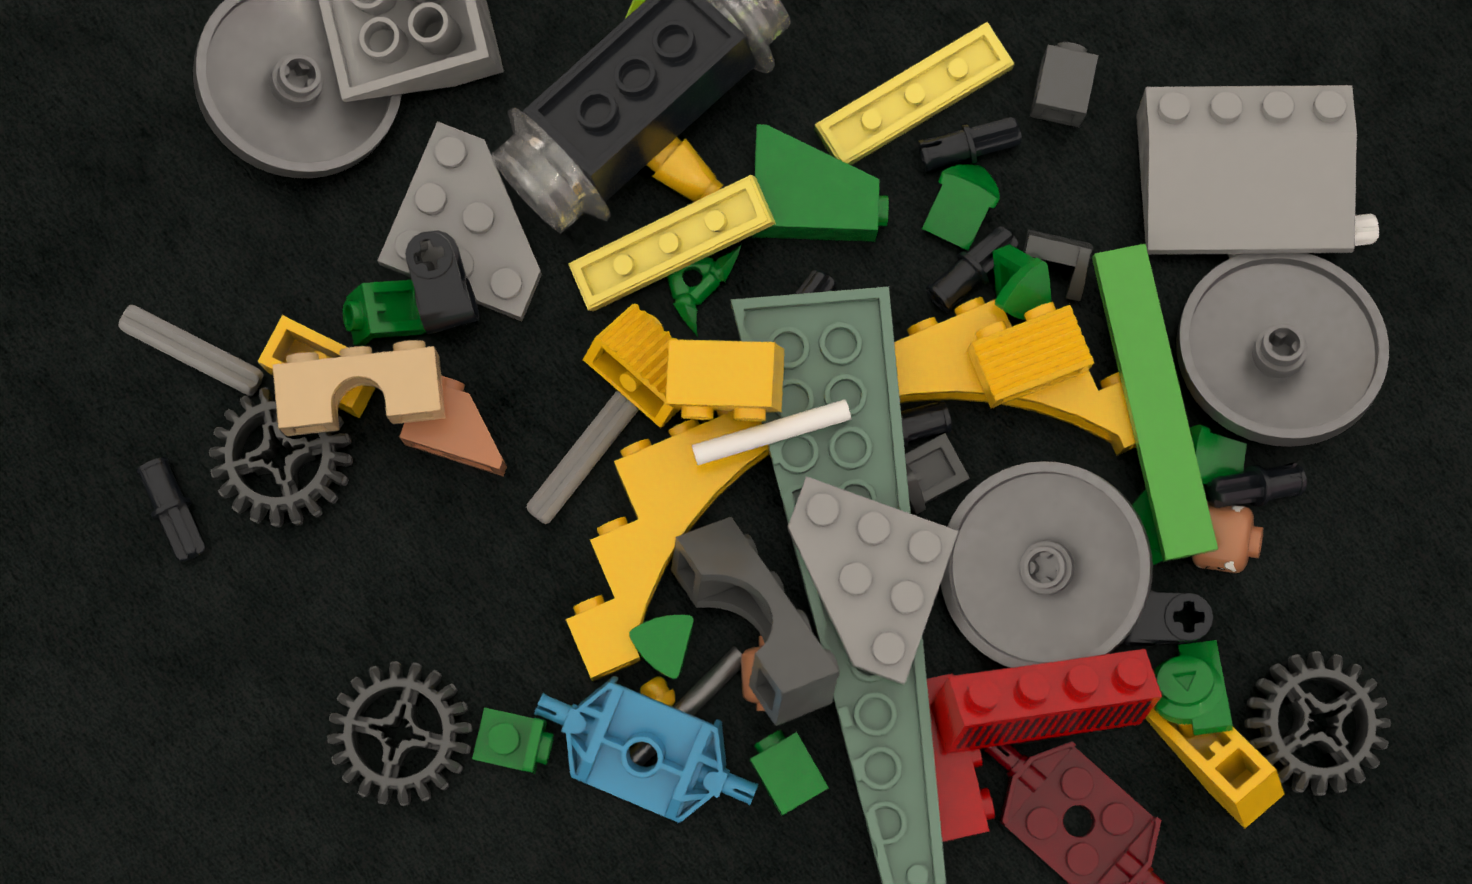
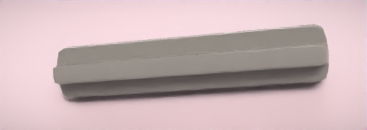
M129 305L120 318L118 326L123 332L248 396L254 395L262 382L264 374L257 367L135 305Z
M619 391L614 393L527 503L526 508L528 512L544 524L551 522L638 412V408Z

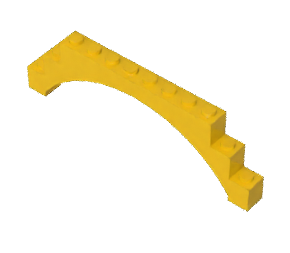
M978 297L967 301L954 309L955 317L940 323L937 322L935 317L920 321L907 329L908 337L894 342L900 404L942 399L988 402L967 349L971 342L977 340L975 332L988 325L1004 321L1007 329L1012 327L1006 312L995 305V300L985 303L983 297ZM1088 370L1083 374L1001 404L1035 411L1073 424L1111 443L1116 456L1136 448L1119 372L1101 380L1102 389L1099 391ZM717 411L719 417L701 425L698 420L691 419L674 426L669 430L670 438L654 445L651 444L649 439H644L620 451L623 458L614 461L615 468L638 520L628 523L626 517L612 520L598 527L599 536L590 540L614 599L605 602L602 595L585 600L573 607L576 615L566 619L592 681L641 661L629 633L630 630L644 622L652 597L666 567L673 558L676 537L689 532L710 505L743 473L770 455L768 445L697 465L692 445L762 424L761 421L735 420L734 411Z

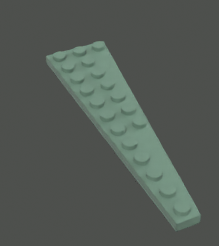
M889 287L731 299V307L740 341L775 342L785 349L782 413L766 412V421H761L762 424L844 399L850 410L851 420L768 444L788 525L806 476L911 514ZM793 542L818 641L823 649L827 648L833 653L839 666V677L833 698L882 884H946L923 637H921L904 685L852 667L843 648L842 641L816 591L798 548H796Z

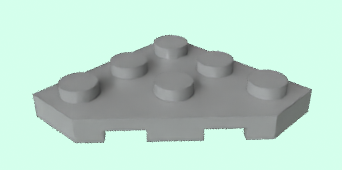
M437 121L377 261L383 267L411 277L405 254L410 240L421 232L439 230L448 233L455 239L459 247L465 273L473 288L477 304L523 321L542 274L484 139ZM428 240V250L421 252V258L423 262H432L435 269H437V259L445 256L442 246L433 247L430 240Z
M806 476L788 525L790 536L796 548H798L816 591L842 641L843 648L852 667L904 685L959 531Z

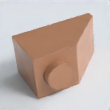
M441 376L446 418L404 423L399 438L406 446L504 476L507 466L469 393L463 392L465 384Z

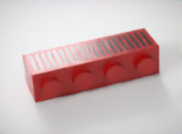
M1145 649L950 676L932 702L931 708L945 753L948 754L1138 725L1142 723L1158 703L1162 694Z

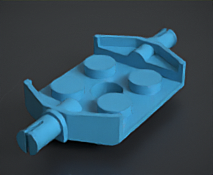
M616 676L610 678L578 706L575 704L570 706L544 693L542 694L534 714L563 725L561 732L566 733L569 768L572 778L678 823L687 818L711 797L719 798L720 793L729 795L748 805L751 804L759 784L729 773L730 770L725 768L726 756L722 721L716 719L715 723L711 724L616 684L618 681ZM636 742L649 743L657 751V763L649 767L637 765L631 759L629 753L630 746Z

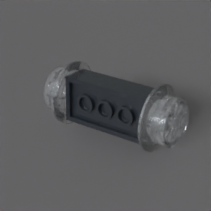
M646 0L525 108L523 112L515 107L508 110V117L514 135L493 152L491 158L522 199L557 232L562 233L583 213L607 221L611 214L605 202L752 68L766 74L774 69L775 62L769 45L790 27V17L780 0Z

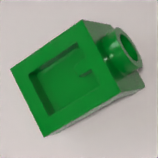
M412 280L361 283L346 297L343 305V321L346 330L352 332L353 344L355 346L366 345L373 338L421 335L426 332L418 312Z
M484 707L472 759L536 774L538 763L544 765L548 763L554 734L545 732L547 721L543 719L525 717Z

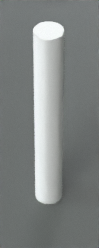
M844 399L693 444L692 449L697 465H701L851 420V414L848 404Z

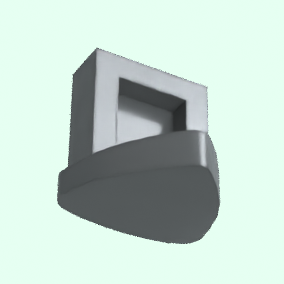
M1028 229L1023 246L1024 253L1031 257L1070 265L1071 271L1065 298L1081 301L1094 250L1093 245Z
M946 433L905 454L910 509L914 514L926 510V503L968 482L970 479Z

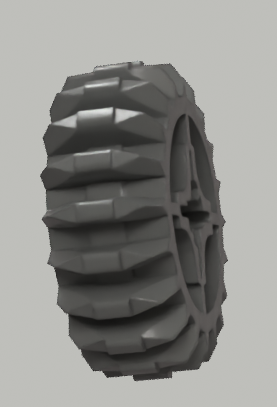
M261 388L259 390L261 404L255 406L248 396H243L240 399L241 405L246 410L243 415L239 417L230 409L224 413L226 419L234 424L229 431L222 427L214 429V435L226 442L225 447L215 446L210 448L209 455L213 459L225 461V463L211 469V476L216 480L229 479L218 490L219 494L225 499L237 495L232 509L239 514L245 512L252 505L250 520L254 523L260 524L268 510H270V523L276 528L282 526L286 511H288L294 525H302V508L307 507L309 512L318 518L323 512L316 500L323 496L332 504L337 502V495L328 488L331 482L340 486L348 484V477L336 471V467L352 465L353 458L351 455L337 452V450L351 444V438L347 433L332 435L336 431L318 433L320 438L310 441L305 437L300 439L288 438L278 428L276 401H274L273 395L268 388ZM338 415L340 429L344 422ZM265 423L262 425L264 438L261 445L257 449L245 453L246 458L241 459L248 437L258 426ZM278 440L289 452L295 449L293 454L285 457V474L276 463L270 462V459L278 455ZM322 454L321 464L315 477L306 487L298 491L301 468L305 464L316 460L317 455ZM253 472L257 475H274L277 485L281 487L283 497H268L254 492L247 484L244 475Z
M1319 651L1309 654L1307 666L1299 654L1290 656L1288 658L1289 671L1279 663L1270 667L1271 676L1276 684L1264 678L1256 682L1255 686L1266 696V699L1252 697L1247 701L1249 708L1260 711V718L1246 719L1244 726L1248 729L1260 728L1261 734L1260 738H1254L1248 742L1255 749L1265 746L1268 753L1263 757L1272 765L1276 762L1279 764L1276 770L1281 783L1285 782L1293 773L1292 790L1297 793L1304 792L1309 780L1315 796L1326 794L1328 781L1336 793L1346 791V776L1356 784L1362 783L1366 778L1359 763L1371 769L1377 768L1380 761L1369 751L1370 748L1382 750L1388 747L1386 739L1375 736L1376 729H1384L1391 726L1390 719H1376L1375 709H1380L1387 705L1386 699L1382 697L1370 700L1368 693L1377 686V682L1373 678L1365 680L1360 684L1356 682L1362 670L1360 665L1352 664L1344 673H1341L1343 666L1341 655H1332L1327 661L1326 666L1324 665L1323 656ZM1304 680L1321 681L1335 687L1342 695L1325 704L1319 702L1311 692L1305 694L1298 683ZM1285 696H1287L1290 700L1287 706L1293 714V725L1283 736V739H1281L1278 728V714L1281 703ZM1334 711L1325 718L1327 725L1321 726L1326 729L1325 733L1317 732L1301 736L1309 730L1308 722L1314 721L1308 718L1309 714L1317 715ZM1353 711L1356 720V732L1353 743L1348 751L1345 747L1348 741L1342 733V723L1344 718ZM1311 743L1316 745L1323 754L1329 753L1336 763L1326 768L1314 767L1301 762L1291 753Z
M398 661L390 663L389 679L384 678L383 672L379 667L373 666L369 669L373 685L368 687L363 680L355 677L351 680V684L360 695L355 700L343 693H340L337 697V701L340 704L350 707L347 716L338 713L330 714L329 721L337 725H344V732L328 735L327 741L329 744L334 745L344 744L346 749L336 753L331 758L334 765H342L351 761L353 766L344 773L342 779L346 783H351L362 775L364 780L359 786V795L367 797L372 793L376 785L380 786L378 792V803L387 805L389 803L393 789H397L398 801L401 806L410 805L411 788H416L417 794L422 801L430 800L431 792L427 782L433 780L438 788L446 790L449 787V783L440 772L445 767L457 774H460L463 770V766L460 763L450 759L453 751L462 754L470 753L471 746L462 742H456V734L472 732V724L467 722L455 723L454 718L468 711V706L465 702H458L451 706L448 705L447 701L455 696L458 689L455 685L449 684L437 692L435 689L440 683L442 675L436 670H433L423 683L420 681L422 665L419 663H412L407 678H403V669ZM402 690L400 700H397L393 712L388 717L382 719L363 717L367 708L380 696L392 691ZM419 693L425 695L438 710L442 721L443 735L425 731L419 726L417 721L418 706H416ZM405 718L410 722L406 728L413 729V734L426 737L425 741L411 739V741L402 740L399 748H394L391 744L395 739L388 738L387 733L377 731L375 727L380 726L388 729L390 726L399 727L401 720ZM359 732L375 736L382 743V761L384 762L382 774L375 771L365 760L359 745ZM427 748L438 751L433 761L425 769L412 776L398 778L400 766H404L405 759L412 750Z

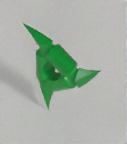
M741 245L727 255L718 258L717 261L706 257L667 276L672 297L676 299L673 305L697 337L696 306L701 305L720 286V281H726L737 259ZM690 270L698 271L703 277L702 281L697 286L689 287L683 281L685 272Z

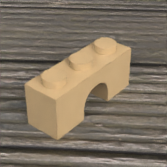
M411 340L393 344V351L372 353V348L367 346L349 347L340 350V357L319 359L318 353L313 352L295 353L286 356L287 363L272 365L278 428L286 436L340 430L338 407L342 397L349 390L364 385L373 386L384 393L386 414L392 424L446 418L439 355L434 346L425 347V341Z

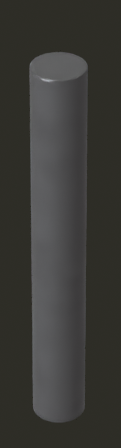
M733 646L673 708L694 716L741 669L742 653ZM637 742L629 750L631 759L637 765L644 766L657 751L649 743Z

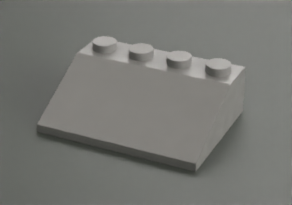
M319 0L340 94L344 102L453 87L504 72L487 0Z
M1352 85L1145 88L1137 112L1145 243L1148 254L1353 252L1355 249L1357 129Z

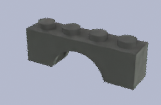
M732 517L677 536L671 571L695 607L720 608L734 612L751 622L761 634L765 644L755 653L749 687L775 726L832 704L839 677L837 660L833 653L827 648L823 649L816 639L805 613L800 609L796 610L788 599L779 576L774 571H769L758 556L757 547L751 536L746 533L743 534Z

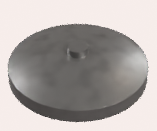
M224 0L206 23L194 56L193 81L196 98L201 112L214 134L229 150L242 160L266 172L292 178L324 177L354 166L366 158L379 145L390 129L400 105L402 94L350 102L342 100L319 0Z
M1308 253L1241 254L1224 261L1212 269L1190 294L1178 325L1176 352L1179 368L1188 390L1212 419L1226 429L1246 439L1262 444L1291 447L1315 444L1328 440L1350 428L1365 414L1376 398L1386 376L1389 361V340L1383 317L1369 293L1350 274L1335 264Z
M1045 461L1029 462L1004 469L975 487L960 503L947 526L959 531L940 583L947 609L967 640L980 652L1004 666L1013 668L1109 654L1132 632L1146 607L1152 584L1153 563L1151 547L1145 527L1138 513L1126 497L1108 481L1088 470L1070 464Z

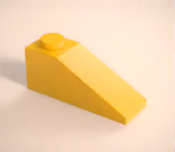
M1154 708L1146 716L1145 719L1205 789L1244 828L1248 827L1285 795L1276 768L1234 727L1233 731L1194 735L1192 724H1177L1161 717Z

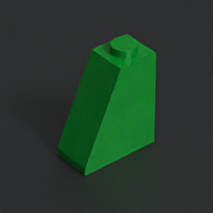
M757 124L755 177L776 224L752 235V237L875 242L878 226L887 227L889 198L887 195H879V179L771 126Z

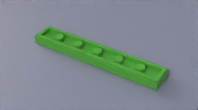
M1146 244L1095 253L1092 261L1163 562L1215 552L1218 550Z

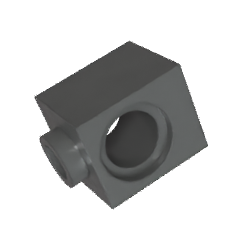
M1061 42L1057 46L1048 44L1041 61L1030 117L1080 127L1087 113L1098 55L1087 53L1085 47L1075 43Z

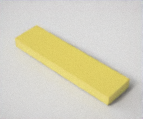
M986 22L816 123L814 130L831 156L852 165L1013 69L1014 62L989 23Z
M749 175L568 264L587 309L594 312L776 223L756 177Z

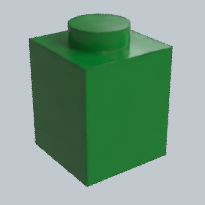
M780 729L754 745L758 755L749 761L781 816L829 788L797 732L786 738Z

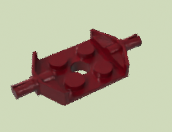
M1073 741L1030 757L1025 754L1021 755L1010 744L998 746L1007 756L995 746L987 747L984 750L1008 771L1006 775L1009 777V782L1000 816V823L1067 883L1166 884L1153 872L1154 869L1151 867L1161 820L1158 817H1153L1075 747L1076 744ZM1072 806H1081L1091 815V828L1084 836H1072L1064 827V814Z

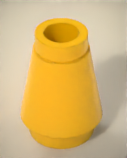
M676 137L647 164L655 172L652 176L653 178L693 202L720 190L723 186L686 138L682 142Z

